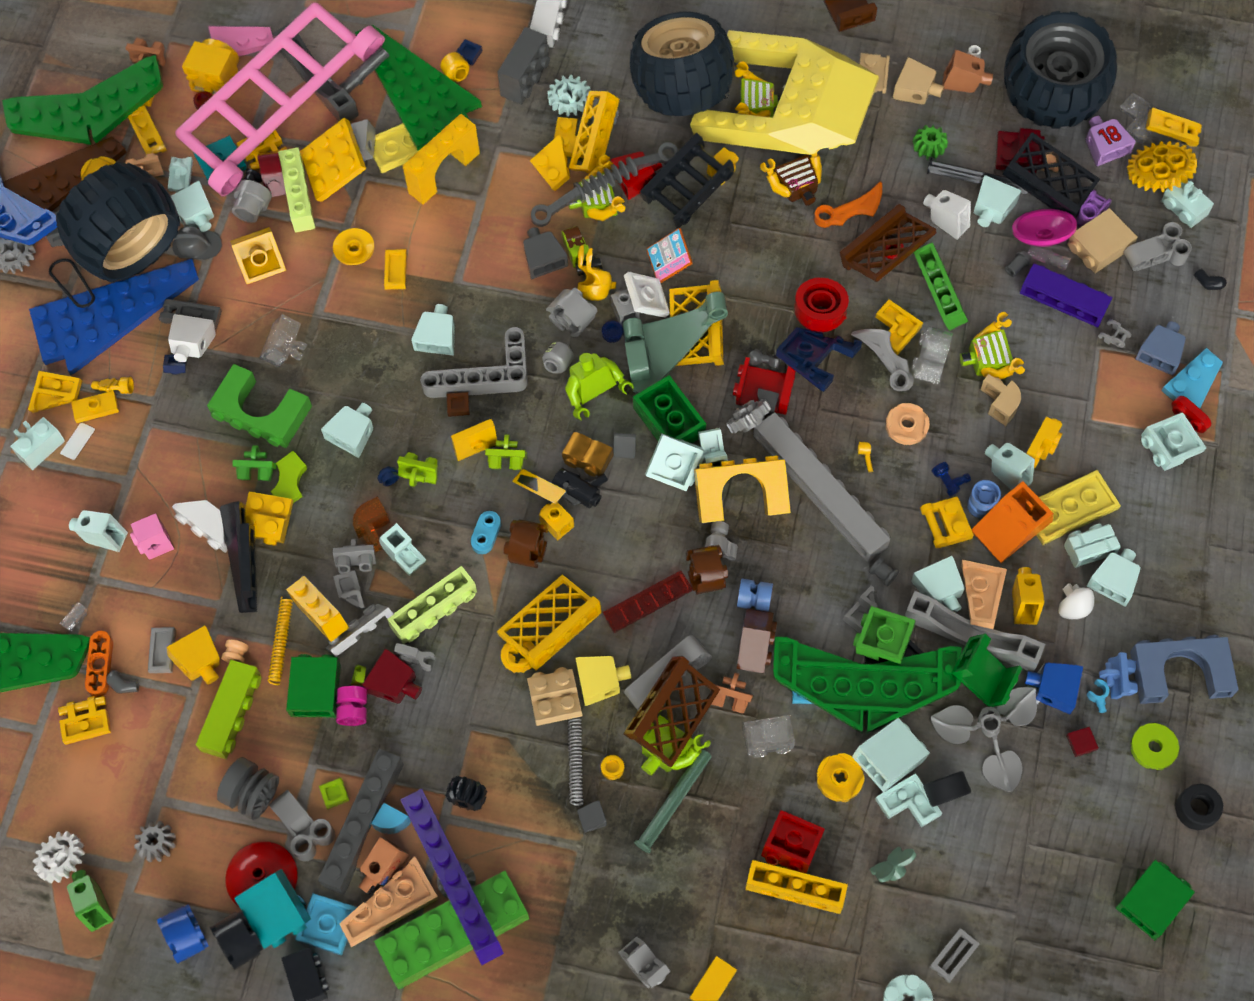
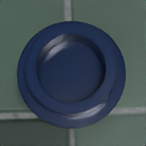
M388 466L380 470L377 477L379 483H382L384 486L394 484L399 479L397 468Z

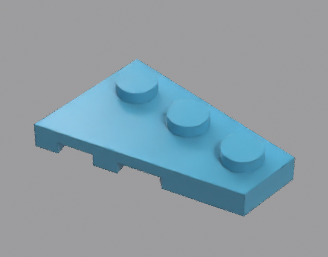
M1206 348L1163 387L1162 392L1173 401L1178 396H1185L1198 408H1201L1223 361Z

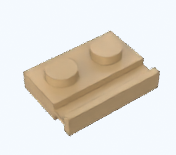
M861 53L860 65L879 76L874 92L883 91L886 94L890 56L886 58L881 57V55Z

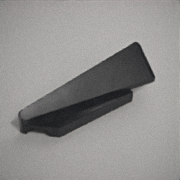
M239 501L222 505L220 513L238 609L240 613L257 612L255 526L246 523L245 504Z

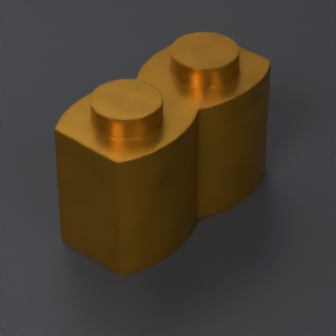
M573 432L562 452L563 461L567 466L583 468L586 474L593 477L605 472L614 455L612 447L577 432Z

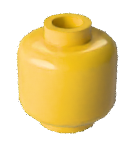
M457 52L448 53L440 63V69L443 74L454 82L464 80L470 71L468 62Z

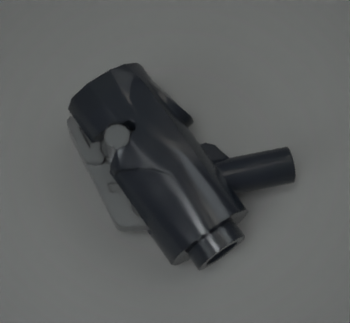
M561 468L554 476L552 484L566 490L562 497L573 506L580 503L587 508H591L592 506L596 507L602 497L600 489L597 487L607 482L608 479L603 473L592 481L588 479L583 480L580 478V475Z

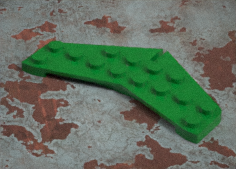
M149 56L83 93L4 99L2 103L6 125L14 134L92 145L90 129L94 142H99L128 118L129 115L163 88V79L157 56Z
M0 633V693L74 678L79 673L89 651L90 637L80 634Z
M775 637L773 676L783 686L860 733H863V712H868V734L893 722L897 718L908 715L956 692L961 681L952 674V671L961 655L962 647L948 646L939 648L936 651L904 657L901 664L893 661L877 664H860L798 643V641L787 637Z

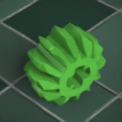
M934 124L931 128L925 125L923 129L917 130L913 138L914 151L919 152V157L924 155L928 160L932 156L936 160L938 155L942 156L948 146L947 133H942V128L935 129Z

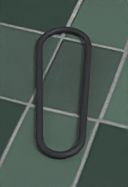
M66 258L59 259L51 264L48 271L49 275L77 307L86 308L93 304L95 296L72 260ZM60 262L72 264L92 297L89 303L85 305L78 304L52 274V268Z

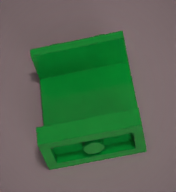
M984 633L969 638L952 674L988 707L1005 705L1010 698L1014 685L1019 680L1018 676L1022 667L1019 665L1006 668L987 650L991 638Z

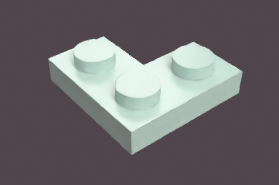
M916 773L875 798L888 819L909 808L921 828L942 815L938 806L931 807L923 787L924 785Z

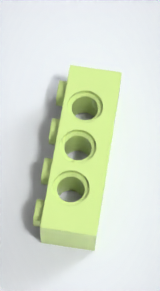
M299 147L278 151L290 217L295 233L316 229Z

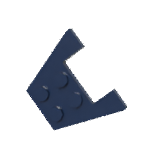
M796 327L777 348L776 356L824 392L833 382L834 375L817 367L832 350L853 358L861 349L862 341L854 340V343L843 341L844 339L841 336H837L834 339L824 337L822 332Z

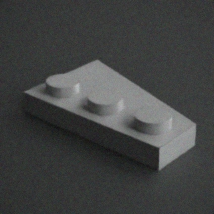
M380 604L370 605L363 611L364 615L360 619H354L347 624L349 628L332 642L328 641L329 645L326 647V650L331 655L337 657L360 639V633L371 632L377 627L379 619L383 616L388 619L394 613L389 607Z

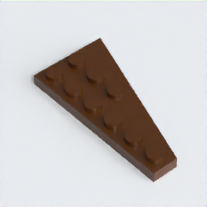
M109 137L3 181L5 188L42 209L52 212L60 206L63 199L70 193L69 191L81 182V169L88 160L104 156L117 161L127 151L114 137Z

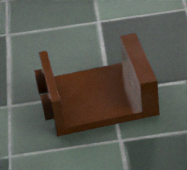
M823 0L839 32L876 20L877 6L874 2L868 4L867 0Z

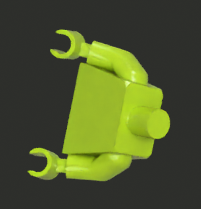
M583 353L580 355V361L570 367V377L565 387L571 405L575 406L573 416L581 421L580 413L582 411L585 417L590 416L589 410L583 408L581 404H585L617 385L616 381L619 382V390L627 395L624 391V387L627 384L634 390V385L623 378L624 374L614 361L606 357L600 358L595 353Z
M660 715L658 717L659 725L668 723V720ZM669 726L659 728L661 741L671 740ZM675 726L676 739L682 738L685 733ZM654 729L648 730L643 737L649 744L656 743ZM704 734L697 735L694 739L690 738L672 767H668L642 746V753L647 757V760L641 768L652 776L658 767H661L666 772H670L672 769L679 770L691 766L702 752L701 749L709 747L711 742L708 740L704 745L701 744L700 739ZM672 743L662 744L663 754L670 758L673 753Z

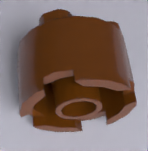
M521 519L518 521L513 520L510 524V540L506 541L504 545V554L508 555L510 563L538 568L536 563H542L546 552L547 541H544V533H548L547 525Z
M719 545L691 549L686 552V561L691 562L689 564L690 571H687L692 590L696 591V595L726 588L725 578H728V570L726 565L721 563L722 550Z

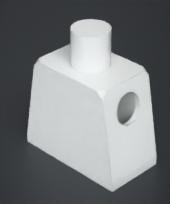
M947 190L941 191L937 197L928 194L924 199L923 204L931 209V221L958 240L970 227L971 201Z
M174 314L168 341L175 360L183 363L186 362L188 356L202 357L216 336L214 322L210 319Z

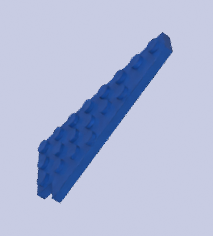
M193 259L92 289L95 301L86 308L77 307L69 297L29 309L44 364L48 365L65 359L69 374L73 375L160 310L166 299L173 300L197 282L199 277ZM88 291L72 295L76 302L81 305L89 303L92 299Z

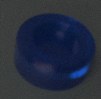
M617 321L606 322L602 327L603 339L609 343L621 340L623 336L622 325Z

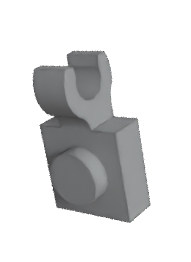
M396 643L394 649L395 656L405 664H420L423 670H432L431 665L424 663L427 659L435 660V654L432 652H422L418 648Z

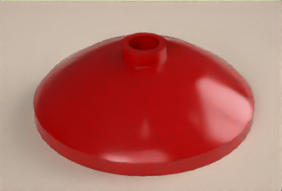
M261 841L245 846L234 855L227 867L225 884L228 895L238 906L234 899L235 897L280 869L283 870L295 890L298 881V869L294 858L284 847L273 842ZM257 870H262L260 877H255Z

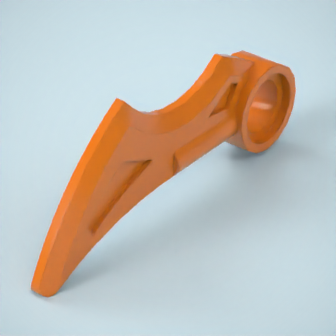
M882 182L876 184L863 196L838 207L832 208L829 205H820L815 210L814 222L819 227L827 228L831 225L843 226L849 218L855 215L873 217L881 201ZM827 213L830 218L823 220L819 217V214Z

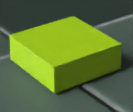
M342 778L319 786L327 809L350 801Z

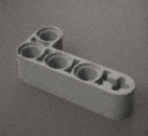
M690 635L683 639L625 689L624 694L637 710L643 704L672 657H685L690 661L688 664L695 669L703 667L711 660L712 655L698 638Z

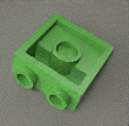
M871 606L869 613H864L861 621V626H863L862 632L857 633L854 639L853 646H856V654L879 660L880 657L901 664L916 620Z

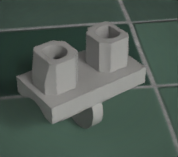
M351 539L350 546L333 548L335 566L340 574L349 573L351 566H359V570L362 572L371 571L373 564H376L374 545H357V540Z

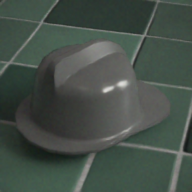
M186 226L180 229L172 244L175 255L184 259H210L215 257L222 248V240L219 235L213 231L201 232L193 226Z

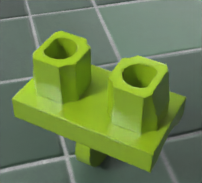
M505 434L504 441L496 440V447H504V449L485 450L490 469H501L502 458H510L509 469L522 470L524 459H527V452L525 450H510V447L518 448V441H510L509 434Z
M408 452L405 457L399 456L397 460L399 466L398 476L409 479L410 486L415 487L417 482L436 485L438 480L436 458L428 457L423 462L418 461V456L414 453Z

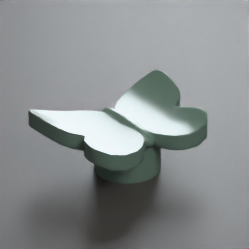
M897 847L889 854L885 862H880L870 868V872L876 876L879 882L899 880L906 874L904 866L915 859L916 853L913 849L902 851L901 847Z

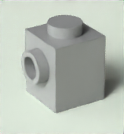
M628 289L618 290L610 295L611 307L620 326L623 325L626 319H640V312L634 311Z

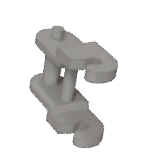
M1109 319L1107 325L1113 324L1112 328L1116 330L1114 335L1109 336L1101 332L1098 337L1100 339L1104 337V342L1107 344L1113 343L1117 347L1124 348L1125 339L1130 338L1132 334L1120 327L1121 324L1117 321ZM1118 333L1122 335L1120 339L1116 338Z

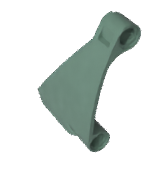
M722 292L708 294L701 307L677 316L642 324L639 318H629L623 322L631 382L634 385L633 392L638 394L665 378L713 323L726 318L728 311L725 296Z

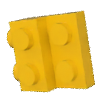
M1046 416L1027 451V454L1035 459L1034 468L1037 467L1040 459L1046 460L1048 454L1053 455L1063 433L1059 432L1062 423L1057 419H1051Z
M249 491L245 506L246 523L255 526V539H262L264 544L276 546L277 542L284 543L294 500Z

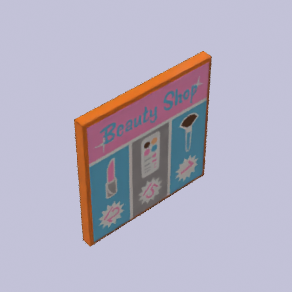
M678 228L647 248L655 276L660 280V283L693 264L681 228Z

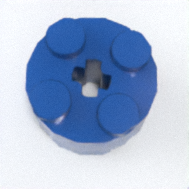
M189 904L156 919L177 964L200 953L209 946Z

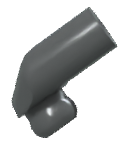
M117 670L110 671L106 677L107 684L116 693L139 692V682L124 681Z

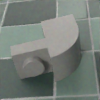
M637 936L618 952L628 967L647 988L659 985L664 981L666 975L671 972L663 962L655 957L647 944Z

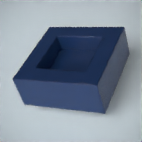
M464 39L456 52L461 54L468 64L474 65L482 53V46Z
M174 355L164 356L163 373L180 374L186 372L187 360L182 363L175 360Z

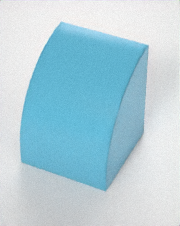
M383 803L371 824L375 830L381 833L395 834L404 830L411 823L408 815Z

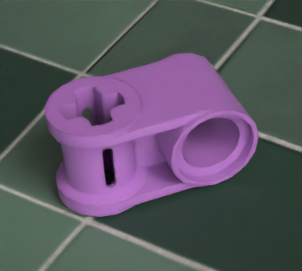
M1092 190L1077 215V227L1081 228L1106 211L1112 200L1105 199L1098 195L1096 190Z

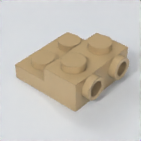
M561 667L556 669L554 673L544 674L543 672H537L531 678H527L537 726L582 717L573 669L567 670V668Z

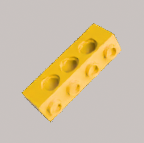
M752 860L746 890L840 914L843 909L848 884Z

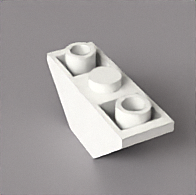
M207 500L176 503L172 506L176 513L174 517L181 524L185 525L187 523L192 527L191 531L200 538L202 536L207 538V543L213 549L218 550L219 548L225 553L228 551L221 513L218 508Z

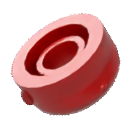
M809 279L797 289L794 302L795 316L802 326L811 331H832L839 327L847 318L849 297L845 288L832 279ZM815 306H822L827 309L821 310L815 308Z

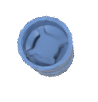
M982 480L974 485L967 502V508L974 517L982 519L999 502L1001 498L999 486L990 480Z
M741 579L737 607L750 609L754 606L756 610L769 612L773 583L760 582L755 584L754 580Z

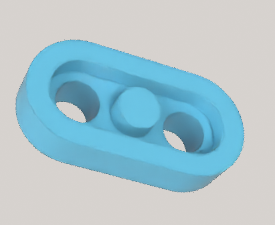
M486 511L480 515L471 537V546L478 554H486L494 546L501 528V520L496 512ZM487 519H492L493 522H492V523H486V520H487ZM481 538L486 539L483 543H479L478 540Z

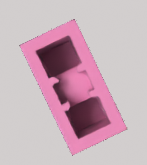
M156 513L130 524L133 532L130 533L135 546L137 545L140 554L145 553L149 560L174 550L167 530Z

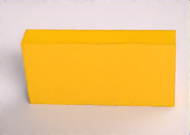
M406 249L385 250V290L406 289Z
M716 956L690 996V1000L718 1001L737 972V969Z

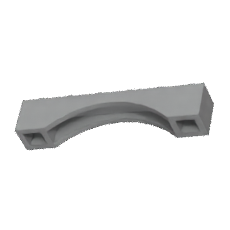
M914 591L905 613V617L916 620L915 625L965 646L970 637L986 633L991 638L987 650L995 658L1014 666L1020 665L1026 671L1034 672L1046 645L1024 635L971 625L970 620L954 613L938 600Z

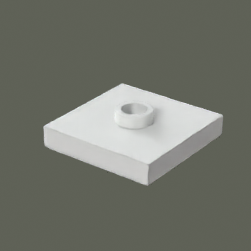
M627 272L624 275L634 311L663 318L670 315L658 278L633 272Z

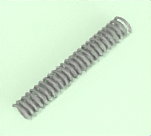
M581 717L568 719V744L570 745L568 747L570 752L569 795L571 796L569 803L572 805H583V802H581L583 801V795H581L583 793L581 791L583 790V784H581L583 782L581 780L583 778L581 773L583 766H581L582 762H580L582 761V751H580L582 750V744H580L582 742V734L580 733L582 731L580 726L582 724L580 722L582 721Z

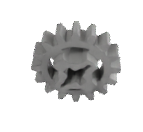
M0 238V270L2 269L5 274L9 270L13 274L16 273V269L24 271L23 266L29 267L30 263L28 261L35 259L33 256L36 253L34 244L26 245Z
M761 399L758 402L751 400L734 411L735 413L732 414L734 417L728 420L726 426L734 434L742 430L744 433L748 432L763 422L764 415L769 413L771 406L766 399Z

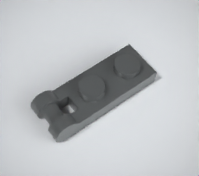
M166 299L163 304L164 311L160 313L159 320L170 324L174 314L213 320L214 327L217 329L222 310L216 306Z

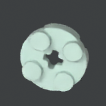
M901 975L894 978L887 985L883 1001H902L904 999L903 995L907 994L914 998L913 1001H933V995L929 986L916 975Z

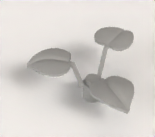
M1021 687L1013 689L1008 702L1005 705L997 706L999 713L1005 717L988 714L975 726H971L973 724L972 713L966 707L960 705L949 706L931 716L936 732L944 740L952 744L966 743L970 738V730L975 731L981 728L985 736L992 737L996 755H991L984 761L982 768L985 779L991 785L1006 792H1012L1018 786L1022 776V762L1019 756L1011 750L1000 753L997 735L1000 732L1001 722H1005L1008 719L1015 726H1025L1033 721L1037 712L1035 688Z

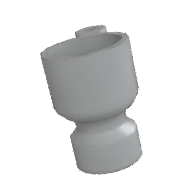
M722 521L712 522L710 529L712 534L707 537L705 547L719 545L722 550V558L736 560L738 546L728 541L725 537L728 534L729 525Z

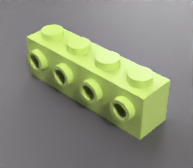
M460 566L388 618L390 628L402 644L416 640L420 635L419 633L426 628L434 627L443 616L451 615L461 603L472 600L475 593H477L475 582L465 569Z

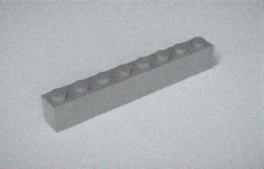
M774 412L763 420L760 425L754 427V438L771 456L778 455L779 459H785L786 473L867 563L888 548L890 536L886 529L880 528L876 524L873 515L869 511L865 512L860 506L859 500L846 491V487L841 480H836L833 477L829 467L824 463L822 464L817 459L816 453L803 444V440L798 433L791 431L783 417H779Z

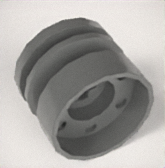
M244 757L238 758L224 775L218 788L217 800L232 809L238 806V812L243 815L246 814L252 820L258 819L274 798L279 784V777L274 773H269L265 768L258 771V765Z

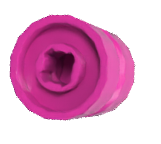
M360 686L338 688L337 704L340 706L336 709V722L344 726L365 724L367 722V709L364 705L367 704V689Z

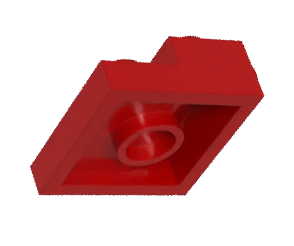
M780 810L761 856L770 865L780 864L787 867V869L806 874L825 829Z

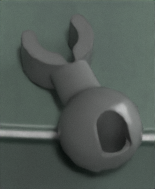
M752 349L746 355V357L750 358L749 364L753 366L766 363L771 367L778 368L780 364V358L776 354L765 355L758 349Z

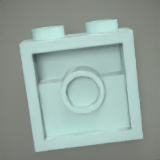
M1183 412L1147 426L1141 434L1142 445L1146 449L1149 448L1151 450L1155 465L1161 466L1164 471L1182 464L1185 459L1198 455L1206 449V446Z
M661 434L645 475L687 491L688 487L692 486L695 481L694 469L699 464H702L704 460L703 449L684 440H678Z

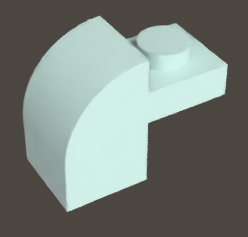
M720 428L698 432L700 447L703 449L704 454L702 463H712L713 467L721 466L722 461H728L727 454L724 451Z
M396 523L380 537L379 542L387 555L393 561H396L410 576L426 562V559L411 544L412 539Z

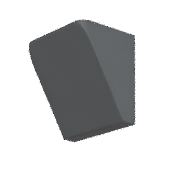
M614 433L613 456L618 458H635L636 435Z
M599 800L577 810L584 833L607 826Z

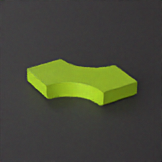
M292 451L276 463L280 476L271 494L294 500L293 503L302 498V494L299 491V480L307 470V466Z

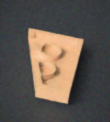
M962 560L961 566L970 624L994 629L1007 569Z

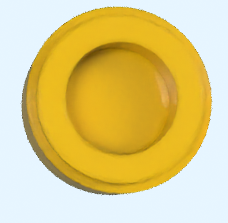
M616 755L605 757L601 762L603 776L609 780L620 778L624 773L623 760Z

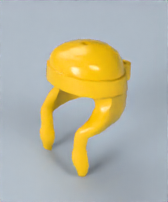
M581 245L578 251V267L586 274V279L577 284V289L582 292L583 298L586 300H603L607 298L611 289H616V282L612 281L610 272L591 267L592 248H589L587 252L586 266L583 265L584 245Z

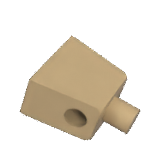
M908 57L895 85L893 99L925 104L929 94L940 98L944 86L934 83L937 73L935 70Z

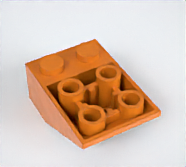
M1022 481L1008 492L971 530L992 555L1002 563L1051 524L1054 513Z

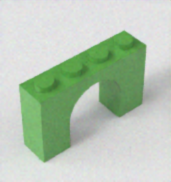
M233 364L207 405L211 416L219 422L223 420L228 422L237 430L244 429L255 438L259 439L262 437L275 447L280 445L287 448L312 407L309 397L289 389L274 412L263 417L250 416L243 411V404L254 387L256 380L251 371Z

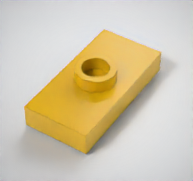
M114 391L71 401L76 423L119 413Z

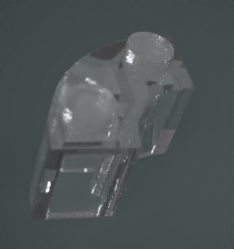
M928 326L927 332H922L919 344L923 345L919 358H914L911 370L915 371L914 378L939 384L952 340V332Z

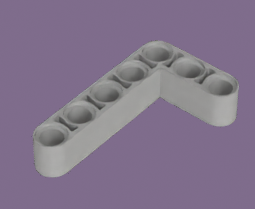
M512 327L506 331V365L427 371L420 379L423 393L429 398L447 397L448 393L468 392L469 395L523 391L528 383L526 345L523 331L518 327ZM520 358L518 361H513L512 359ZM521 377L519 380H514L513 378ZM495 378H499V379H500L499 381H496V382H495V381H491V380H493V379H495ZM472 380H478L476 383H471ZM452 381H456V382H457V383H455V384H453V385H450V384H449V383L452 382ZM429 383H436L433 386H427Z

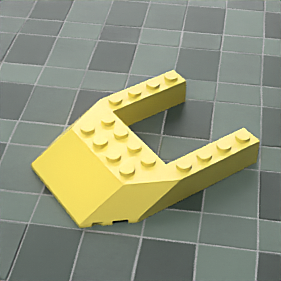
M728 31L727 36L732 45L734 62L744 61L747 64L790 68L792 70L773 118L706 110L694 114L690 123L693 135L698 133L703 138V141L809 155L817 153L819 149L829 147L830 150L841 145L846 146L856 142L879 80L877 74L849 57L805 38Z

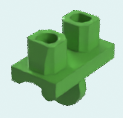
M253 445L251 451H244V458H251V460H233V467H236L238 480H251V469H258L259 481H271L273 470H277V465L273 461H259L260 458H267V452H260L258 445Z

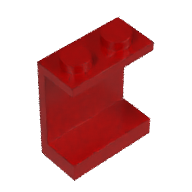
M746 357L744 365L740 364L737 377H741L740 382L735 383L733 389V396H736V404L743 406L751 400L758 402L757 394L758 388L779 393L775 413L786 415L796 371L788 366L786 374L749 366L750 358Z

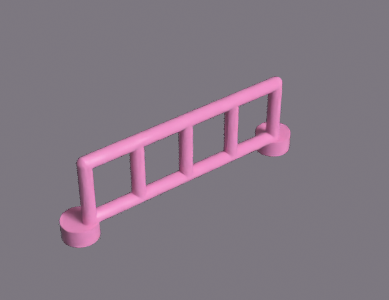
M312 3L177 128L175 132L176 137L214 170L208 180V185L219 195L226 196L237 187L243 178L244 173L237 165L353 55L356 54L365 62L383 45L385 38L372 26H367L356 36L320 4ZM315 17L347 44L324 67L292 40ZM282 48L314 74L291 98L259 71ZM249 79L281 105L258 129L253 127L225 102ZM215 110L248 138L224 161L191 134Z

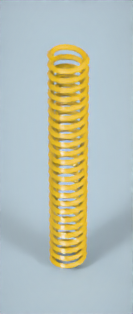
M283 597L280 598L278 621L275 628L276 634L274 635L275 641L273 642L274 648L272 649L273 655H271L269 679L267 680L273 685H280V683H274L270 680L275 682L281 681L288 626H290L288 623H290L291 606H293V600L282 599Z

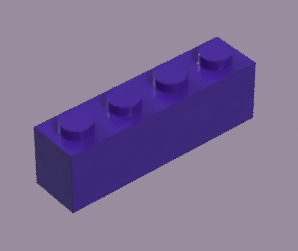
M1034 263L1020 291V294L1095 327H1099L1113 298L1102 291L1088 287L1084 283H1078L1063 274H1057L1048 270L1045 266H1039Z

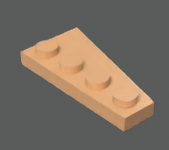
M416 857L412 858L406 867L394 874L387 884L375 891L369 900L365 903L363 902L340 923V927L351 947L438 900V896Z

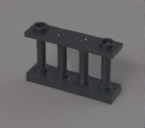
M695 133L640 191L646 203L650 204L653 200H657L675 215L673 221L676 228L686 225L690 221L691 215L724 181H728L735 171L733 162L730 159L722 165L704 150L703 138L698 133ZM695 156H699L717 171L710 180L690 165V161ZM681 171L687 172L703 185L696 194H693L675 179ZM671 185L689 202L682 209L678 208L661 194L666 186Z

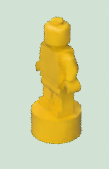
M121 377L120 380L112 378L101 380L100 382L93 381L91 387L93 390L106 392L119 390L122 394H132L134 381L132 377Z

